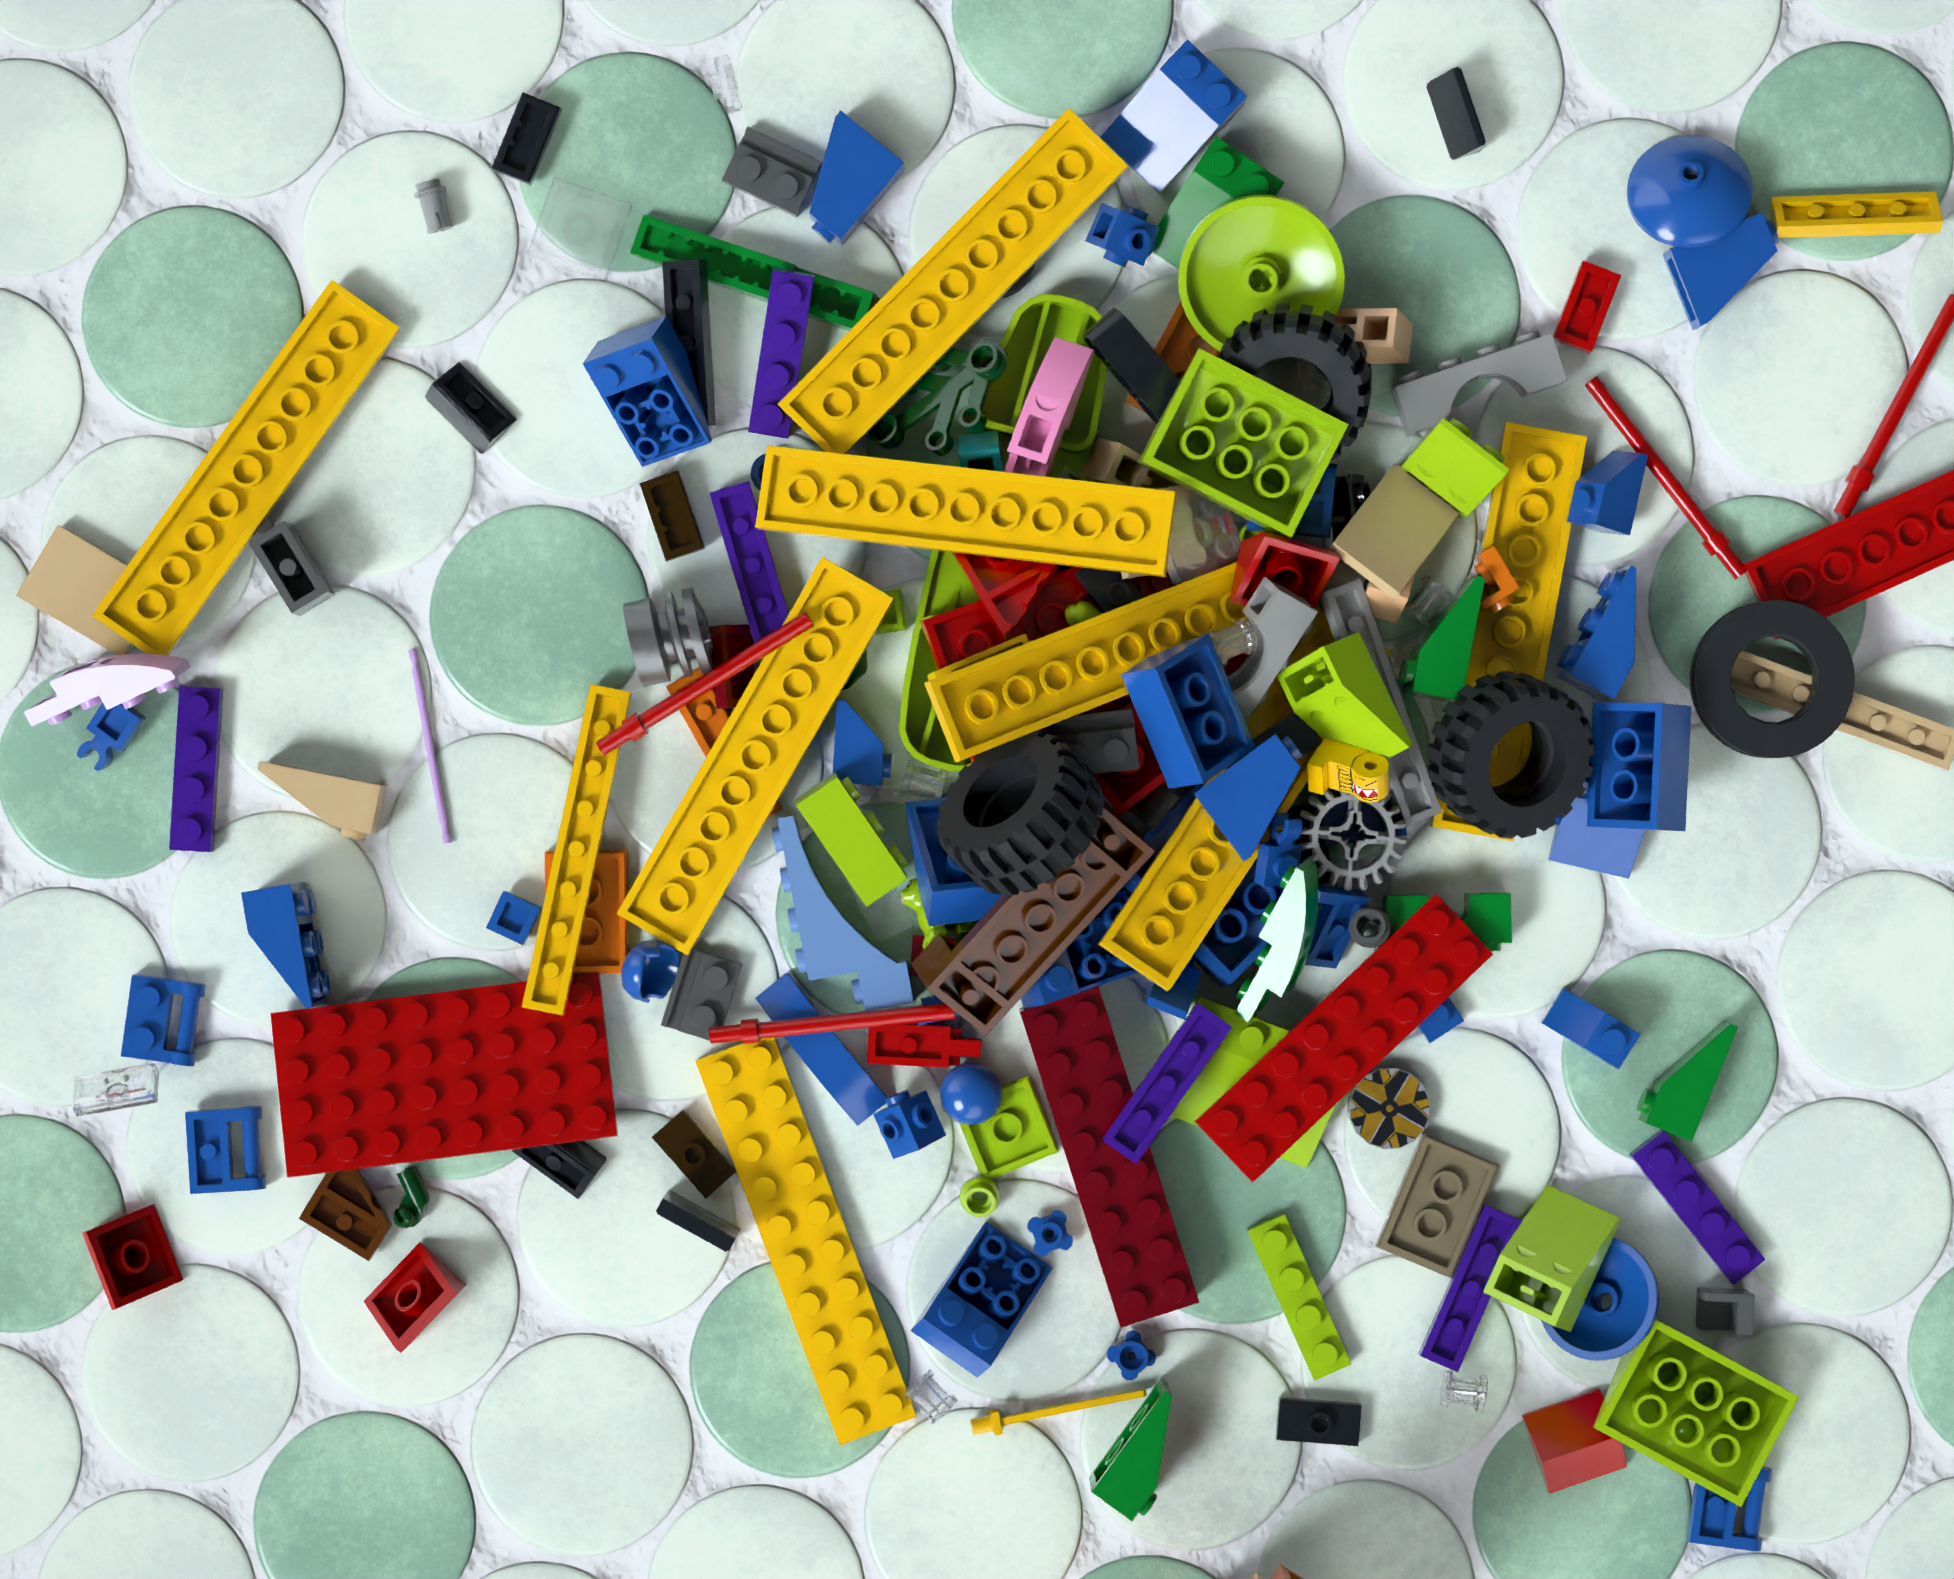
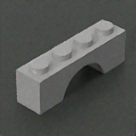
M1538 330L1515 338L1517 345L1501 350L1500 344H1495L1476 351L1477 359L1462 363L1461 357H1457L1438 364L1439 372L1423 376L1422 370L1399 377L1400 385L1395 386L1391 393L1406 437L1429 430L1442 418L1449 422L1451 420L1453 400L1457 392L1464 384L1480 378L1501 380L1512 386L1522 398L1562 385L1568 379L1552 333L1541 337Z
M1266 576L1243 609V613L1247 617L1252 629L1250 652L1244 663L1234 673L1227 676L1245 722H1247L1254 709L1263 703L1268 694L1269 686L1277 674L1286 668L1292 651L1301 637L1307 635L1311 630L1314 618L1318 613L1303 597Z

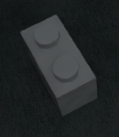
M283 521L248 542L292 614L301 616L336 595L293 524Z

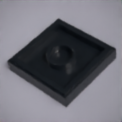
M671 1190L662 1198L656 1209L657 1214L725 1252L730 1250L741 1230L739 1227Z

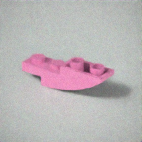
M1054 338L1038 370L1007 450L1010 452L1004 472L1049 477L1064 431L1069 429L1095 352L1094 349Z

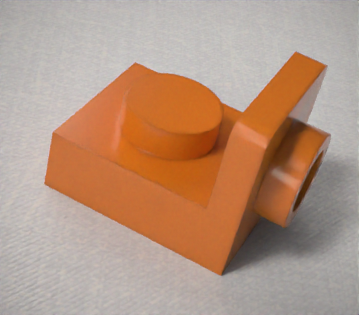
M1493 545L1475 556L1479 564L1474 566L1478 576L1485 577L1484 585L1487 588L1493 585L1496 592L1481 600L1479 611L1489 607L1492 613H1495L1514 601L1511 593L1519 589V586Z

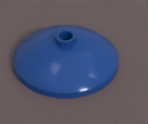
M1698 135L1676 136L1653 145L1636 161L1630 172L1627 184L1628 207L1638 226L1655 240L1682 248L1711 245L1732 234L1746 218L1751 206L1753 193L1752 178L1743 159L1726 144ZM1687 174L1696 175L1697 178L1689 180L1686 179L1684 176Z
M1613 1238L1571 1332L1541 1320L1543 1327L1560 1348L1582 1359L1606 1361L1631 1352L1647 1337L1657 1317L1659 1288L1653 1269L1638 1250L1621 1240ZM1610 1294L1612 1303L1608 1308L1604 1309L1601 1300L1603 1296Z

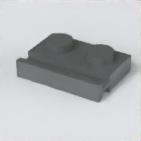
M747 126L745 134L738 144L722 178V182L797 218L822 162Z
M1134 707L1080 713L1051 725L1052 735L1061 738L1093 774L1140 769Z
M692 949L689 955L683 953L661 1026L709 1040V1027L724 1026L743 964Z

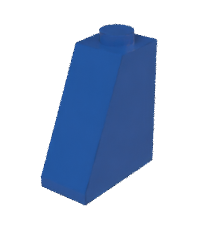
M841 110L835 116L809 214L811 220L815 222L811 227L815 233L829 244L835 239L843 245L905 171V165L903 161Z
M1763 212L1744 219L1732 234L1719 242L1696 248L1673 247L1663 254L1692 330L1707 324L1778 251L1775 245L1779 242L1776 228L1771 220H1765Z
M1276 733L1194 793L1243 861L1252 856L1301 768L1297 760L1303 755L1289 736L1281 740Z

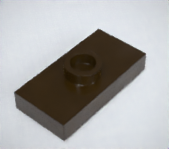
M679 470L639 483L665 561L669 562L704 550L705 546Z
M684 1109L652 1136V1139L705 1199L737 1172L731 1162Z

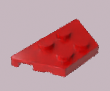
M952 552L1004 640L1011 636L1058 570L1057 564Z

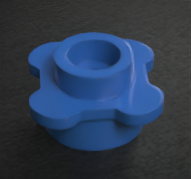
M1053 1211L1051 1215L1042 1218L1035 1216L1028 1221L1027 1228L1029 1232L1033 1233L1035 1240L1033 1249L1037 1255L1044 1257L1052 1250L1059 1248L1068 1250L1072 1246L1073 1238L1067 1233L1065 1226L1067 1217L1062 1211ZM1048 1230H1053V1237H1048L1046 1235V1232Z
M1137 1331L1127 1332L1125 1339L1121 1343L1111 1345L1107 1350L1108 1360L1118 1365L1122 1377L1126 1380L1136 1379L1139 1372L1144 1370L1146 1366H1152L1156 1361L1155 1352L1152 1349L1146 1348L1141 1341V1334ZM1129 1352L1135 1353L1134 1359L1127 1357Z

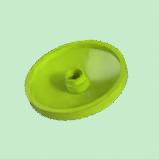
M1250 195L1237 198L1209 213L1189 237L1182 254L1178 275L1180 299L1188 320L1196 332L1218 351H1221L1226 339L1233 336L1236 326L1243 320L1248 323L1251 322L1253 313L1264 308L1268 311V314L1275 313L1276 305L1289 303L1290 311H1300L1301 304L1313 306V314L1322 316L1326 310L1337 315L1343 298L1345 282L1342 253L1328 226L1319 216L1302 204L1274 195ZM1281 357V358H1277V359L1271 360V361H1269V362L1278 361V360L1286 359V358H1289V357Z

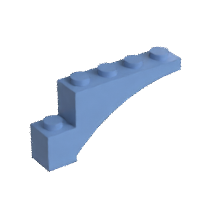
M796 815L777 818L779 827L772 828V835L776 852L784 851L786 867L780 868V876L784 893L792 892L794 908H789L787 911L791 932H799L802 948L795 949L799 973L807 972L808 980L810 981L858 972L859 979L851 980L856 1004L864 1003L865 1011L914 1003L907 960L898 962L865 938L842 914L827 894L812 867L802 842Z

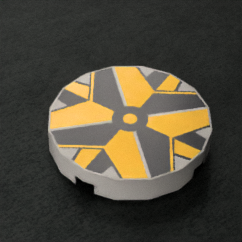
M1396 1067L1378 1068L1370 1071L1352 1088L1348 1099L1349 1119L1355 1132L1368 1144L1382 1149L1402 1148L1414 1142L1425 1130L1430 1117L1429 1096L1423 1084L1411 1073Z

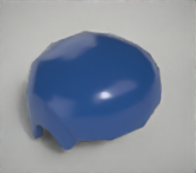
M647 940L637 944L627 954L622 965L621 978L624 990L633 999L646 1003L650 1001L648 998L663 999L674 984L679 968L680 955L677 949L656 940Z
M967 1062L956 1065L945 1075L939 1089L943 1111L955 1121L965 1125L984 1123L997 1113L1003 1100V1091L999 1078L988 1067L979 1063Z

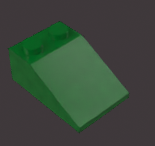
M1215 137L1157 227L1160 229L1156 236V245L1153 253L1179 270L1182 254L1189 237L1209 213L1237 198L1250 195L1277 196L1285 182L1218 137Z
M1476 576L1466 580L1410 653V658L1402 660L1398 683L1404 684L1403 694L1444 702H1454L1459 697L1457 692L1465 686L1485 577Z
M1162 1378L1156 1383L1089 1476L1091 1492L1130 1521H1133L1138 1513L1144 1516L1157 1499L1154 1491L1158 1483L1172 1397L1168 1382Z

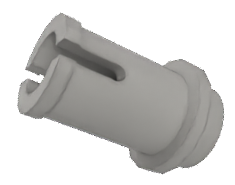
M439 179L416 184L417 192L414 193V198L420 200L427 226V234L437 233L439 230L436 215L438 216L441 231L453 228L443 192L447 191L446 186H441Z

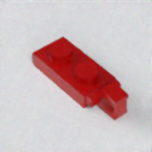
M911 1023L872 1027L868 1029L867 1064L949 1068L950 1065H960V1056L981 1057L982 1038L961 1037L962 1028H955L952 1025L924 1024L918 1026V1024Z

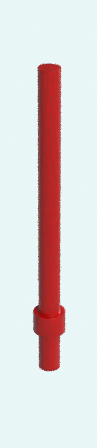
M1949 294L1858 466L1853 465L1845 481L1848 484L1834 509L1836 514L1845 518L1849 517L1862 492L1868 491L1875 478L1873 471L1954 322V295Z
M1596 376L1584 385L1634 451L1648 455L1646 466L1704 541L1701 544L1711 556L1716 555L1735 580L1747 572L1742 561L1729 546L1731 540L1722 529L1717 530L1600 378Z
M804 612L640 715L635 712L622 720V726L596 741L599 750L605 756L631 739L636 742L649 733L648 729L812 628L814 623L807 612Z
M944 1003L759 1022L758 1018L741 1020V1023L737 1025L709 1027V1040L711 1044L742 1041L744 1045L761 1043L763 1038L956 1019V1012Z

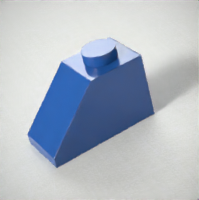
M1612 451L1575 483L1567 522L1600 533L1630 536L1648 455Z
M837 700L832 774L836 772L841 780L849 777L853 784L883 785V777L891 778L892 753H884L885 744L845 700Z
M1191 958L1169 991H1165L1150 980L1143 997L1145 1004L1185 1020L1201 974L1199 969L1193 967L1195 959Z
M1563 988L1541 1022L1572 1043L1617 1069H1620L1641 1035L1606 1012Z

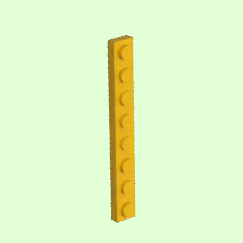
M590 684L523 999V1008L562 1016L565 1014L621 748L620 746L604 756L599 750L596 741L622 726L621 721L626 719L632 696L631 692Z

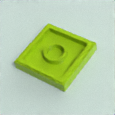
M1029 1075L1001 1085L1003 1100L997 1113L981 1124L965 1125L959 1123L981 1177L994 1179L1059 1152Z

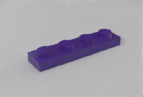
M779 268L773 269L748 432L786 439L790 437L793 419L778 403L799 382L815 279L813 274Z
M747 481L710 492L709 494L754 643L782 627L789 612L765 532L755 527L758 509L750 482Z
M179 686L169 850L214 851L223 703L222 688Z
M1197 1002L1102 1137V1140L1137 1164L1232 1026Z
M1659 1130L1629 1154L1732 1285L1736 1284L1765 1261L1762 1254L1663 1130Z
M1483 1204L1452 1279H1450L1418 1354L1421 1357L1455 1372L1459 1371L1491 1298L1490 1295L1483 1292L1500 1253L1522 1223L1521 1219Z

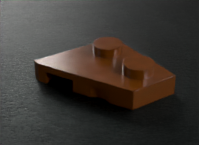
M358 1169L326 1173L298 1218L367 1261L373 1258L393 1225Z

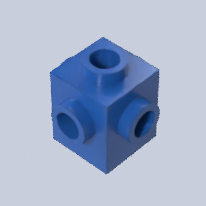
M1101 203L1085 241L1106 250L1103 258L1126 268L1128 261L1144 266L1147 257L1155 248L1156 236L1160 228L1146 222L1148 213L1126 204L1122 211Z
M908 1090L894 1094L885 1099L887 1107L873 1114L893 1159L918 1151L946 1136L926 1090L910 1096Z

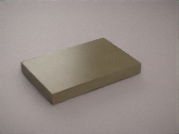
M1422 1132L1375 1246L1452 1279L1500 1165Z

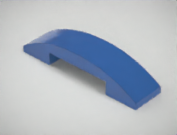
M788 972L755 998L771 1021L821 1016ZM834 1031L784 1036L815 1077L857 1126L886 1104L885 1099L888 1098L866 1069L854 1058Z

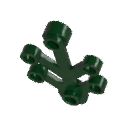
M995 342L978 343L971 351L950 349L943 359L933 367L941 372L950 369L952 365L965 369L953 377L926 373L906 395L914 394L918 390L931 391V393L897 417L887 413L868 432L869 438L883 449L896 448L903 442L905 431L938 409L933 428L926 435L925 444L935 455L944 456L948 454L954 445L953 437L949 434L961 393L971 385L968 403L959 413V422L972 433L979 432L985 427L987 415L982 409L991 382L1000 378L1007 368L1008 354L1006 350ZM977 413L976 419L969 423L970 417ZM944 437L942 443L935 447L937 440Z

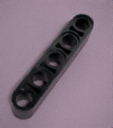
M1113 307L1086 331L1082 337L1090 349L1095 350L1096 356L1157 425L1181 380L1125 315Z

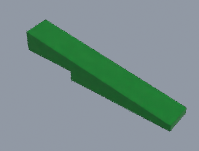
M647 215L642 217L630 254L659 265H662V261L706 259L708 282L767 303L774 268L813 274L815 279L809 317L850 331L880 300L874 292L798 268L795 264Z

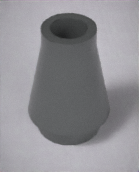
M1362 908L1352 916L1349 922V932L1352 939L1362 947L1376 948L1386 941L1390 933V921L1387 915L1378 908ZM1369 928L1378 930V934L1375 937L1370 935L1364 936L1365 931Z

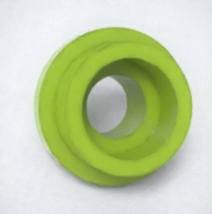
M974 1177L962 1185L959 1199L963 1209L970 1215L985 1217L998 1208L1001 1193L997 1184L991 1179ZM980 1191L986 1193L988 1196L983 1199H978L973 1195V1193Z

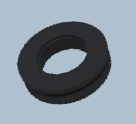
M1783 600L1761 601L1744 605L1722 616L1707 630L1700 640L1690 669V692L1693 705L1706 729L1728 748L1741 754L1758 758H1784L1799 755L1827 740L1845 718L1852 701L1855 684L1852 657L1845 640L1836 627L1815 610L1802 604ZM1764 637L1781 638L1794 644L1806 656L1812 671V689L1805 705L1794 716L1779 722H1764L1750 716L1737 703L1731 688L1732 668L1738 654L1751 642Z

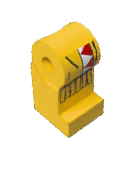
M1324 738L1307 763L1308 791L1324 795L1326 790L1331 788L1353 794L1358 800L1369 803L1378 802L1389 793L1388 760L1384 756L1370 752L1367 749Z

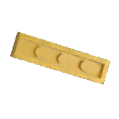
M1936 191L1772 197L1769 208L1778 238L1940 233L1943 224Z

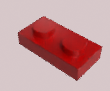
M1583 260L1579 265L1553 332L1554 340L1590 354L1594 348L1621 275Z

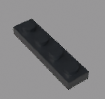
M706 259L662 261L665 316L669 319L687 352L708 426L716 425Z

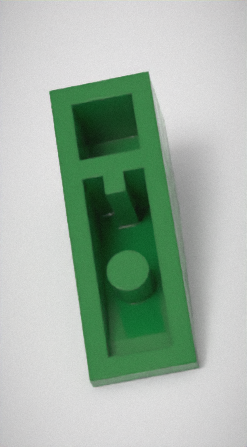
M1722 1021L1653 1082L1651 1089L1645 1088L1637 1105V1111L1641 1112L1638 1120L1692 1142L1738 1026Z

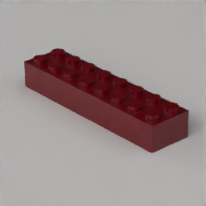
M1099 986L1045 1005L1019 1009L1120 1328L1200 1303L1150 1146L1138 1163L1135 1164L1102 1140V1137L1133 1093Z

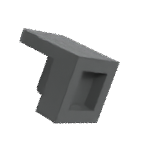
M1697 1287L1696 1327L1700 1330H1727L1735 1335L1753 1336L1755 1295L1747 1289Z

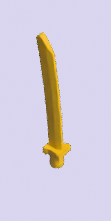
M1145 1389L1133 1390L1000 1417L997 1409L988 1410L989 1415L970 1419V1425L973 1435L993 1432L996 1436L1003 1434L1002 1426L1141 1398L1147 1395Z

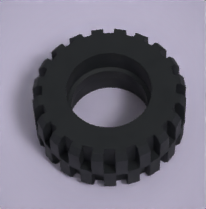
M1289 303L1276 305L1275 313L1268 314L1265 308L1253 313L1251 322L1248 323L1243 320L1234 328L1233 336L1227 338L1224 342L1219 358L1253 376L1262 365L1281 357L1301 358L1320 368L1331 384L1329 401L1320 410L1349 424L1330 461L1341 455L1343 445L1350 447L1356 440L1358 429L1364 426L1368 414L1372 391L1371 363L1366 361L1367 351L1362 341H1354L1355 331L1347 323L1341 327L1335 324L1336 315L1326 310L1322 316L1313 314V306L1301 304L1300 311H1290Z
M1500 671L1495 674V677L1490 674L1479 677L1475 680L1476 686L1472 687L1467 684L1457 692L1459 697L1454 702L1448 701L1442 709V712L1445 714L1441 722L1435 721L1431 732L1435 735L1434 743L1428 744L1427 757L1433 760V764L1428 765L1430 780L1436 783L1434 791L1438 798L1447 804V808L1480 830L1490 835L1495 834L1500 838L1512 839L1516 835L1521 838L1533 836L1537 833L1536 828L1545 831L1556 824L1554 819L1559 815L1564 818L1573 809L1571 803L1576 797L1581 799L1586 790L1583 787V783L1586 777H1591L1593 764L1589 762V757L1595 753L1594 740L1587 737L1592 734V728L1589 720L1582 716L1583 709L1576 701L1569 698L1568 694L1531 675L1522 672L1516 674L1512 671ZM1529 722L1532 730V748L1526 764L1514 778L1502 785L1492 787L1489 779V763L1495 746L1509 730Z
M1032 732L974 756L976 760L969 766L965 765L958 773L959 778L957 781L950 784L946 791L947 799L946 801H941L939 808L940 818L937 819L938 835L940 836L942 848L979 887L992 894L1018 895L1020 890L1029 893L1037 890L1038 885L1042 883L1049 884L1057 879L1058 873L1063 869H1070L1076 863L1074 859L1079 853L1084 854L1090 845L1089 839L1091 835H1096L1100 826L1098 817L1103 814V791L1100 783L1096 780V776L1061 738L1044 732Z

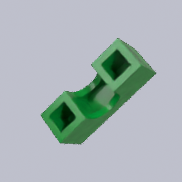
M1464 893V912L1460 919L1490 951H1501V943H1512L1511 893ZM1382 895L1383 912L1390 921L1389 936L1428 900V895Z

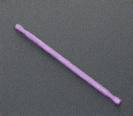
M408 650L413 666L412 673L438 816L443 830V843H451L422 677L417 663V650Z

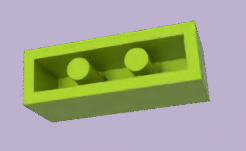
M835 772L795 799V804L867 907L908 879L903 868L909 864L895 844L890 848L887 847L880 836L885 829L871 810L867 814L862 811L856 802L862 796L851 779L846 777L841 780Z

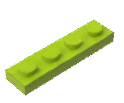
M1284 1212L1247 1228L1249 1237L1313 1380L1316 1381L1351 1365L1352 1363Z

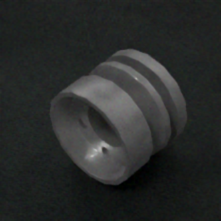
M692 587L682 589L683 609H678L672 592L665 594L666 613L658 614L651 598L623 604L629 643L643 687L671 681L670 662L677 660L685 677L693 676L690 657L696 656L701 673L712 670L711 656L713 643L709 632V624L705 610L697 600Z

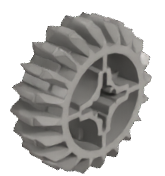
M1329 788L1323 795L1326 799L1323 803L1311 796L1308 802L1316 808L1314 814H1311L1308 811L1302 810L1299 814L1301 818L1310 821L1309 828L1302 826L1301 835L1308 834V841L1300 842V844L1303 845L1302 850L1310 849L1312 852L1302 862L1310 859L1320 864L1317 867L1318 879L1327 870L1330 872L1327 886L1334 887L1338 877H1343L1342 887L1344 891H1350L1352 879L1357 878L1360 890H1366L1368 888L1366 876L1371 875L1376 884H1381L1383 879L1378 872L1381 867L1390 874L1396 871L1395 867L1387 861L1390 856L1403 860L1404 854L1393 849L1395 843L1407 844L1408 837L1396 836L1395 829L1407 826L1405 820L1393 822L1391 816L1401 811L1398 804L1388 809L1384 806L1391 797L1390 793L1384 799L1372 803L1358 800L1353 794L1338 790V794L1333 796ZM1349 800L1345 819L1340 825L1335 827L1320 826L1321 820L1328 810L1338 803ZM1361 802L1371 806L1378 813L1384 824L1385 832L1372 831L1364 826L1362 812H1360ZM1350 823L1358 825L1357 831L1361 830L1362 834L1372 835V838L1355 840L1350 852V847L1345 845L1348 840H1342L1341 836L1331 835V832L1349 830ZM1318 838L1334 840L1340 845L1343 858L1342 869L1333 865L1324 856ZM1367 844H1384L1380 854L1373 862L1360 869H1355L1359 851L1363 846Z

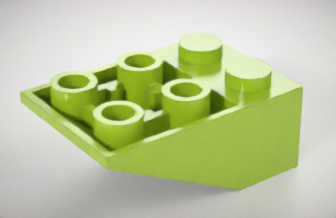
M1442 418L1425 433L1400 465V468L1459 512L1458 517L1464 519L1505 477L1510 469L1503 465L1506 459L1496 449L1487 444L1481 448L1471 440L1472 432L1465 425L1454 418L1450 422Z
M1359 632L1321 647L1277 674V678L1293 711L1323 739L1328 738L1367 749L1370 752L1384 756L1386 759L1413 746L1406 727Z
M1547 1185L1500 1253L1483 1292L1552 1326L1571 1332L1622 1218Z

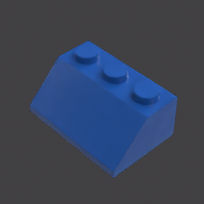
M1209 634L1201 635L1152 655L1121 674L1169 789L1203 784L1256 748Z
M1593 702L1591 739L1594 740L1595 753L1593 756H1590V763L1593 764V769L1589 778L1587 827L1664 831L1686 830L1691 706L1666 703Z

